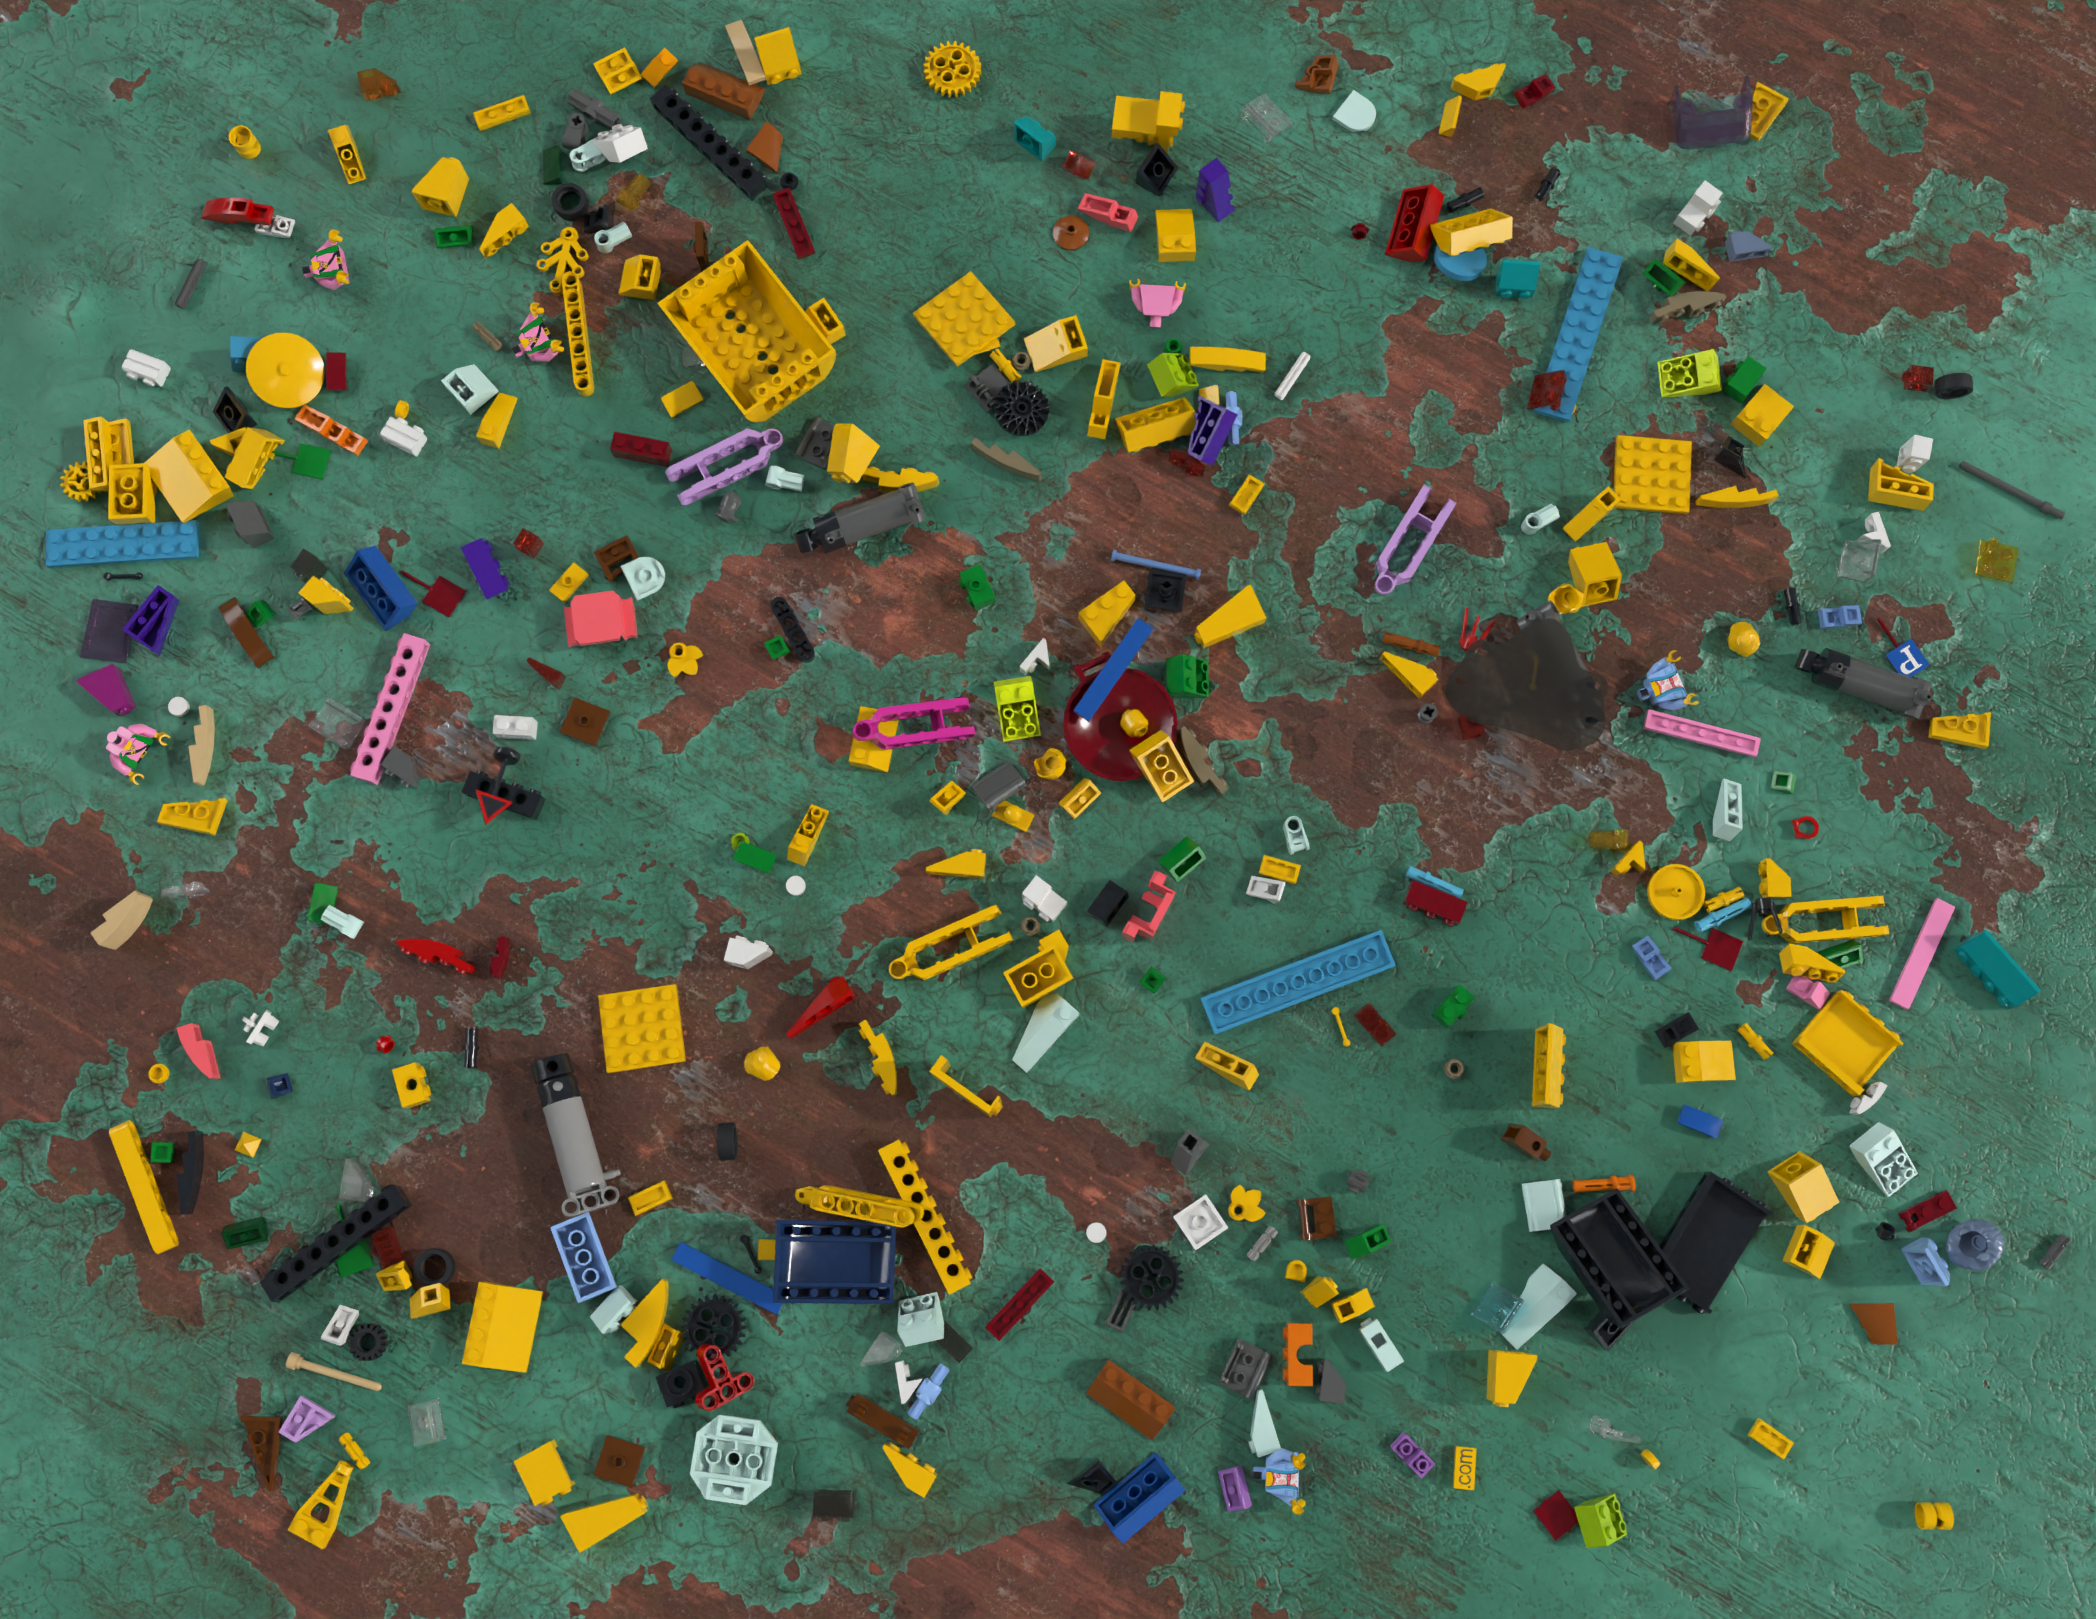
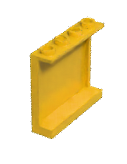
M1841 990L1833 994L1791 1044L1854 1097L1860 1096L1864 1091L1862 1087L1895 1048L1902 1046L1904 1043L1900 1040L1898 1034L1889 1031L1884 1026L1883 1021L1879 1018H1874L1869 1013L1868 1008L1853 1000L1854 997L1849 992Z
M941 1055L929 1071L932 1076L990 1118L992 1115L997 1116L1003 1107L1001 1098L997 1096L990 1106L945 1073L951 1064L948 1059Z

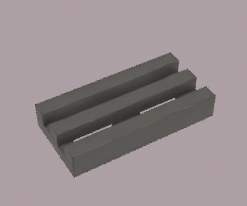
M1121 1287L1105 1325L1123 1333L1135 1305L1133 1306L1131 1303L1123 1324L1119 1327L1118 1323L1129 1301L1126 1299L1129 1293L1126 1292L1125 1294L1127 1295L1114 1324L1110 1323L1123 1295L1122 1290L1124 1288Z

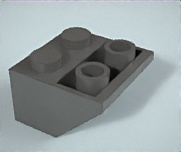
M244 501L226 504L229 510L226 512L227 516L236 525L234 531L246 544L249 543L253 548H256L275 539L257 503L254 501Z

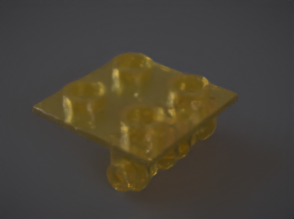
M1990 538V541L1981 539L1975 575L2013 583L2019 548L2001 544L1998 542V538Z

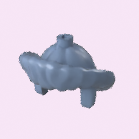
M1970 1219L1957 1224L1951 1230L1946 1242V1252L1949 1259L1956 1266L1973 1271H1981L1991 1268L1997 1262L2004 1251L2003 1246L2005 1244L2003 1235L1995 1224L1987 1220Z

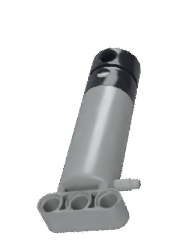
M569 1053L557 1054L535 1061L530 1067L535 1084H539L537 1086L538 1095L568 1197L562 1204L563 1215L573 1218L586 1212H592L615 1204L619 1198V1191L613 1186H607L606 1180L615 1178L621 1173L619 1169L603 1173L576 1076L573 1075L574 1069ZM551 1065H554L558 1068L555 1072H549L547 1070V1068ZM609 1190L615 1192L616 1198L612 1201H607L604 1197L605 1192ZM587 1197H594L596 1199L595 1206L587 1207L584 1202ZM568 1203L576 1205L577 1209L574 1213H567L565 1211V1206Z

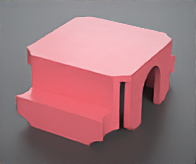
M614 591L576 595L570 601L571 607L564 606L569 648L572 646L582 647L585 645L620 641L621 636L625 641L630 638H637L635 607L632 597L621 599Z
M1154 871L1148 884L1150 889L1165 896L1164 899L1150 891L1145 892L1141 898L1157 908L1152 921L1146 922L1132 915L1122 931L1121 936L1124 939L1133 943L1138 934L1149 941L1152 940L1176 894L1175 891L1164 886L1167 875Z

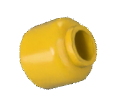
M1137 709L1127 710L1122 714L1120 726L1128 736L1139 738L1147 732L1148 720Z

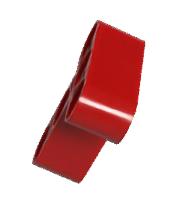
M704 1344L698 1348L697 1358L710 1387L697 1394L695 1403L698 1408L707 1411L715 1410L753 1387L754 1377L752 1374L743 1371L730 1374L722 1353L717 1346ZM708 1349H711L712 1355L707 1359L706 1352ZM718 1367L720 1374L715 1378L714 1370ZM744 1376L745 1383L741 1386L739 1381L740 1378ZM724 1386H727L728 1392L723 1396L722 1389ZM709 1395L710 1403L705 1406L704 1399Z

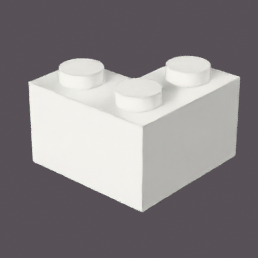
M1705 180L1673 224L1690 236L1695 230L1699 232L1705 224L1703 220L1705 218L1709 219L1721 203L1719 198L1723 193Z
M1037 875L1022 893L1023 904L1030 910L1036 909L1039 912L1038 916L1046 922L1050 920L1053 923L1067 905V901L1052 891V887Z

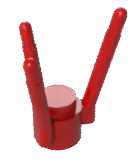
M1465 608L1459 644H1461L1460 649L1474 653L1475 650H1479L1481 643L1495 622L1492 621L1477 642V637L1474 636L1480 620V616H1477L1471 633L1465 637L1469 611L1468 608Z

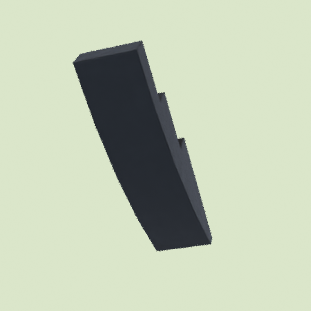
M202 1131L187 1132L190 1152L182 1153L184 1173L176 1175L181 1215L193 1214L199 1195L204 1160Z

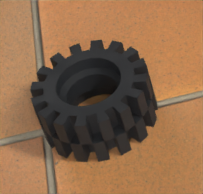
M373 1323L358 1326L357 1329L351 1332L353 1335L349 1336L351 1340L348 1343V1346H351L350 1353H353V1357L359 1358L358 1360L371 1361L381 1357L382 1353L387 1350L385 1347L389 1345V1342L386 1341L389 1338L388 1335H385L386 1330L381 1329L382 1326ZM367 1334L372 1335L376 1341L374 1348L371 1350H365L361 1344L362 1338Z

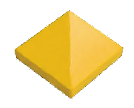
M243 1132L235 1151L254 1158L262 1139Z

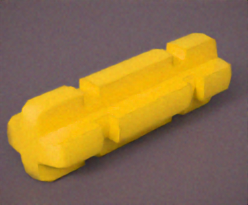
M348 1432L344 1433L339 1438V1442L342 1446L345 1445L344 1449L353 1461L357 1462L356 1465L359 1469L366 1468L370 1464L369 1459L363 1456L364 1452L355 1441H352V1436Z

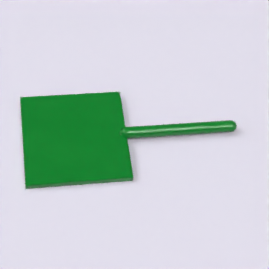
M301 443L297 456L272 451V453L276 456L295 459L292 473L323 480L331 450Z
M336 1204L340 1221H343L344 1217L340 1204ZM366 1240L336 1261L341 1278L374 1267Z

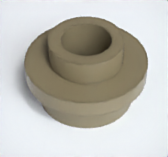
M1018 352L1013 356L1012 364L1016 369L1025 370L1030 366L1031 360L1027 353ZM1019 360L1025 361L1023 364L1018 363Z
M1026 917L1021 922V930L1025 935H1036L1040 930V922L1035 917ZM1027 924H1034V928L1029 930Z
M1451 1059L1446 1062L1444 1072L1449 1078L1457 1079L1463 1075L1464 1066L1461 1061ZM1452 1065L1457 1067V1071L1455 1073H1453L1450 1069Z

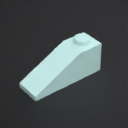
M1723 779L1713 817V836L1731 841L1742 830L1741 784Z
M1261 1388L1257 1389L1250 1433L1252 1441L1248 1442L1252 1454L1256 1453L1258 1458L1281 1449L1264 1392Z

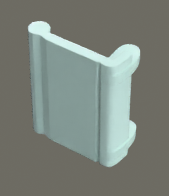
M1560 1179L1522 1184L1529 1232L1551 1229V1224L1566 1216Z

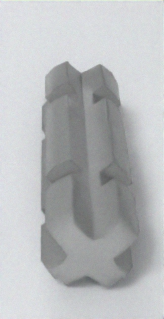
M1269 1226L1265 1234H1262L1253 1245L1254 1248L1249 1250L1247 1257L1252 1261H1256L1259 1254L1270 1244L1271 1239H1274L1278 1234L1277 1230Z

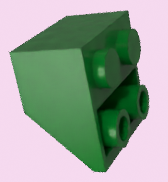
M1185 654L1166 658L1168 694L1177 698H1208V660Z

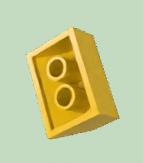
M860 706L857 722L871 719L878 709ZM899 720L880 722L878 725L879 733L887 737L896 736ZM853 738L849 756L850 766L888 773L893 749L881 750L871 741H858Z

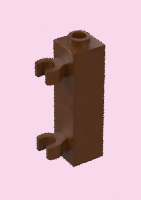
M859 1392L856 1396L851 1395L846 1404L849 1407L847 1413L907 1449H910L921 1430Z

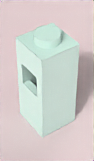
M1367 1318L1360 1323L1362 1327L1358 1331L1384 1371L1389 1372L1404 1362L1377 1319L1371 1320V1318Z

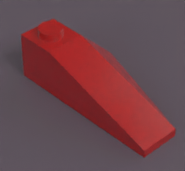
M836 976L828 981L829 985L823 989L786 1033L789 1039L857 998L843 976Z

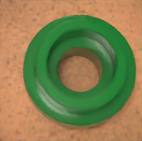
M1173 338L1166 341L1164 345L1165 353L1181 354L1183 346L1178 339ZM1174 346L1176 350L1173 351L1170 347Z

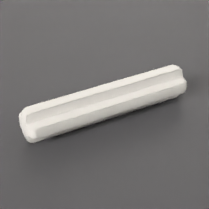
M1306 352L1301 353L1274 395L1279 400L1284 399L1310 360L1309 354Z

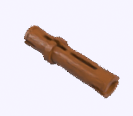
M1386 631L1382 643L1417 652L1416 654L1423 653L1438 657L1440 645L1424 642L1423 639H1411Z

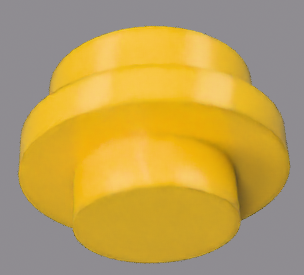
M155 1064L149 1070V1078L154 1083H163L169 1077V1069L164 1064Z

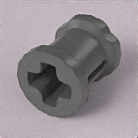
M302 596L293 606L287 607L288 611L297 621L307 611L313 610L312 606Z
M1430 703L1423 705L1417 714L1418 720L1423 724L1431 723L1438 713L1436 706ZM1424 712L1431 713L1430 717L1427 714L1424 715Z

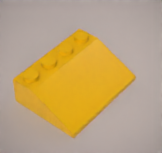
M190 429L172 438L145 462L149 465L150 477L182 523L234 497L230 486Z
M1551 1023L1535 1029L1532 1107L1557 1109L1563 1103V1093L1560 1092L1561 1085L1564 1083V1074L1561 1073L1562 1065L1565 1063V1054H1562V1048L1566 1043V1035L1563 1034L1562 1028Z
M486 1281L479 1282L462 1364L526 1373L543 1291Z

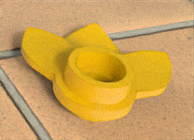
M683 643L673 644L669 650L671 658L667 663L670 674L676 677L683 671L688 675H696L698 671L696 660L703 656L701 650L696 646H686ZM682 650L681 655H676V652Z
M1241 1185L1235 1187L1231 1193L1232 1203L1228 1208L1229 1216L1237 1221L1246 1219L1254 1222L1261 1219L1265 1215L1264 1210L1258 1207L1261 1200V1191L1250 1190L1245 1192ZM1236 1207H1240L1242 1210L1239 1215L1234 1212Z

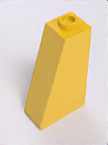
M1251 584L1246 586L1196 627L1194 637L1198 645L1201 644L1204 649L1265 623L1266 616Z
M636 1493L568 1511L560 1516L579 1553L646 1513L648 1511L646 1508L648 1504L643 1496Z

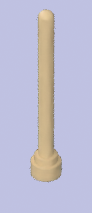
M294 1352L290 1353L286 1362V1368L288 1369L303 1368L375 1391H379L382 1388V1385L378 1382L303 1360L304 1358L300 1354Z

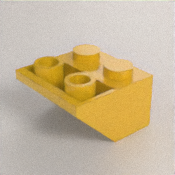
M637 255L625 260L619 295L655 300L662 268L659 258Z
M822 298L806 309L805 313L830 344L846 336L843 324L825 298Z
M312 576L299 591L302 597L325 615L350 612L354 609L349 604L351 600L322 577L318 580L315 576Z
M1797 1225L1782 1262L1820 1279L1835 1242L1815 1229L1806 1225Z

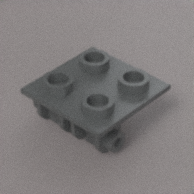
M992 364L977 376L972 374L968 378L969 382L964 386L988 413L994 408L998 392L1009 382L996 366Z

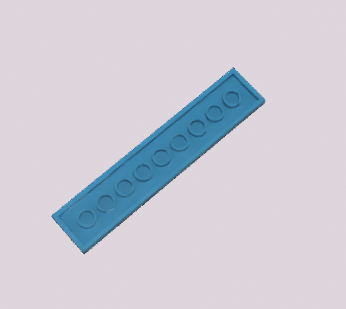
M1590 247L1587 248L1534 413L1570 422L1623 260L1622 256Z
M1382 930L1204 996L1200 1000L1213 1033L1216 1035L1388 970L1396 965Z

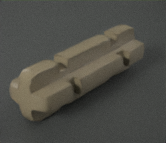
M477 321L473 324V330L495 351H499L503 347V344L481 322Z

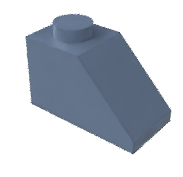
M1749 231L1732 232L1725 241L1729 262L1765 257L1771 249L1768 243Z

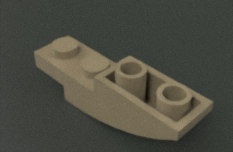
M1709 291L1686 292L1674 295L1665 300L1662 308L1653 311L1649 320L1651 324L1657 322L1662 324L1669 320L1670 317H1679L1685 313L1688 318L1694 315L1699 317L1709 309L1713 311L1720 308L1726 299V295Z
M1183 726L1180 731L1181 744L1191 772L1202 787L1209 783L1221 797L1228 789L1226 781L1221 776L1218 778L1214 773V767L1209 762H1205L1209 756L1207 747L1203 743L1199 744L1195 739V733L1190 728L1187 730Z

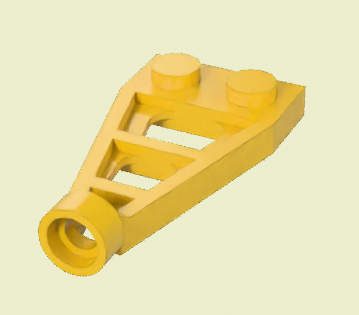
M339 1460L335 1470L298 1510L288 1531L322 1550L325 1549L336 1529L349 1478L354 1466ZM330 1484L339 1487L335 1501L324 1496V1492ZM320 1502L330 1508L328 1519L324 1523L311 1516L312 1509Z

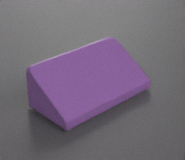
M1242 1465L1219 1470L1218 1473L1228 1512L1251 1507L1252 1503Z

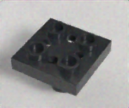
M1149 570L1144 608L1181 613L1186 574Z

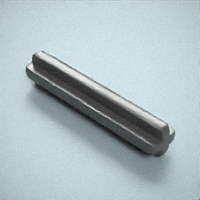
M196 259L175 301V305L180 309L186 308L207 266V262L203 259Z

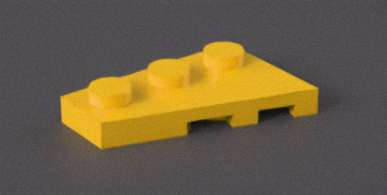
M1757 82L1742 134L1759 142L1785 107L1789 98Z
M1991 712L1979 715L1967 714L1966 716L1934 717L1930 720L1929 738L1986 749L1989 747Z
M220 798L214 801L200 800V802L163 804L157 822L161 825L215 836L228 800Z

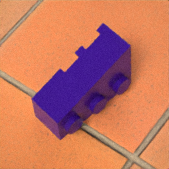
M1215 158L1199 170L1196 200L1209 211L1217 222H1220L1235 211V207L1230 202L1233 196L1228 191L1231 187L1228 170Z

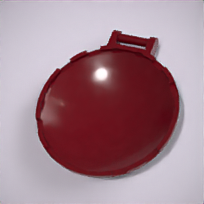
M1106 651L1100 657L1084 664L1073 666L1080 684L1071 694L1065 708L1063 721L1064 735L1075 759L1092 774L1112 781L1135 780L1144 777V774L1129 750L1160 730L1164 731L1174 744L1178 725L1177 713L1166 689L1147 673L1134 668L1125 669L1089 722L1073 712L1100 673V671H1097L1085 677L1083 672L1100 664L1107 663L1111 655ZM1137 709L1148 720V730L1143 736L1139 738L1130 737L1120 726L1122 714L1127 710Z

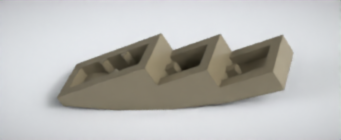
M976 437L971 442V449L997 467L1022 478L1037 482L1042 480V473L1014 450L1008 455L996 444L989 449Z

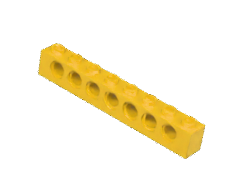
M897 1140L879 1149L878 1152L902 1200L913 1202L912 1195L915 1192H920L923 1200L919 1204L923 1210H929L932 1214V1218L928 1222L921 1219L914 1223L948 1294L950 1295L971 1284L970 1279L973 1277L968 1267L964 1269L961 1263L964 1259L959 1249H954L952 1243L955 1241L950 1231L946 1232L943 1227L946 1224L941 1213L937 1214L934 1209L937 1205L933 1196L930 1195L928 1197L925 1191L928 1186L924 1178L919 1179L916 1173L919 1168L915 1160L910 1161L908 1153H910L906 1142L902 1143L901 1140ZM899 1156L905 1159V1164L901 1168H897L894 1164L895 1159ZM907 1174H911L914 1177V1182L910 1186H906L903 1182V1178ZM911 1207L910 1209L916 1218L918 1212L915 1208ZM933 1228H938L941 1232V1236L937 1240L930 1237V1231ZM941 1246L949 1248L950 1254L948 1257L943 1258L939 1255V1248ZM950 1264L958 1266L959 1272L957 1275L951 1276L948 1273L947 1269Z

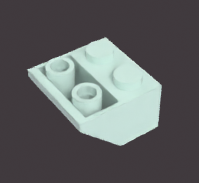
M475 364L457 368L441 380L447 390L470 415L499 392Z
M619 1285L593 1312L590 1318L603 1334L616 1332L621 1327L622 1319L631 1314L639 1301L622 1285Z
M937 1292L899 1300L897 1332L905 1347L944 1339V1320Z

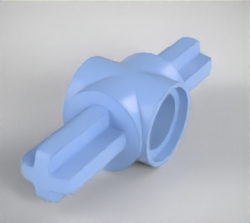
M1230 391L1225 394L1226 409L1238 415L1229 431L1228 444L1237 445L1239 444L1238 429L1242 426V410L1237 407L1236 392Z
M940 1363L930 1379H924L915 1393L917 1399L908 1411L910 1417L917 1420L927 1404H933L942 1390L940 1384L949 1372L947 1366Z

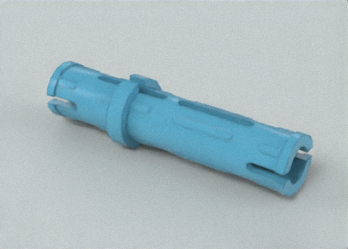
M1411 865L1407 870L1406 877L1459 899L1463 894L1464 889L1434 877L1428 871L1423 872Z
M1745 897L1717 912H1710L1708 916L1695 921V927L1700 933L1713 926L1717 927L1721 925V922L1751 909L1752 904Z

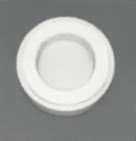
M175 697L170 700L168 709L173 715L182 717L188 713L190 705L184 698Z
M792 876L786 882V889L791 895L799 896L804 893L806 883L801 877Z
M1092 1223L1088 1226L1086 1234L1090 1241L1099 1243L1106 1237V1229L1101 1223Z

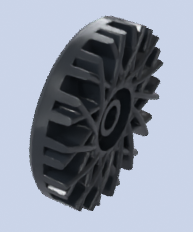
M1020 380L1003 386L994 402V415L1001 428L1012 435L1021 437L1037 433L1045 425L1050 412L1048 398H1046V394L1042 393V388L1038 389V385L1035 387L1032 385V382H1020Z

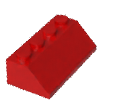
M1433 184L1403 189L1386 248V256L1411 263L1427 260L1433 239L1430 224L1437 223L1445 196Z

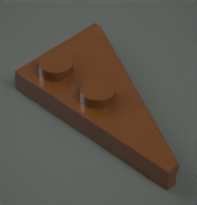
M243 1415L240 1419L246 1427L247 1438L252 1445V1452L257 1465H260L264 1484L267 1486L268 1491H275L281 1436L279 1430L282 1426V1417Z

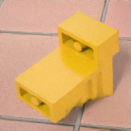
M1161 91L1160 100L1116 96L1111 138L1120 140L1124 138L1135 139L1139 143L1147 142L1149 146L1159 143L1164 151L1168 153L1169 146H1173L1174 136L1178 135V129L1182 130L1183 118H1180V113H1184L1185 101H1182V94Z

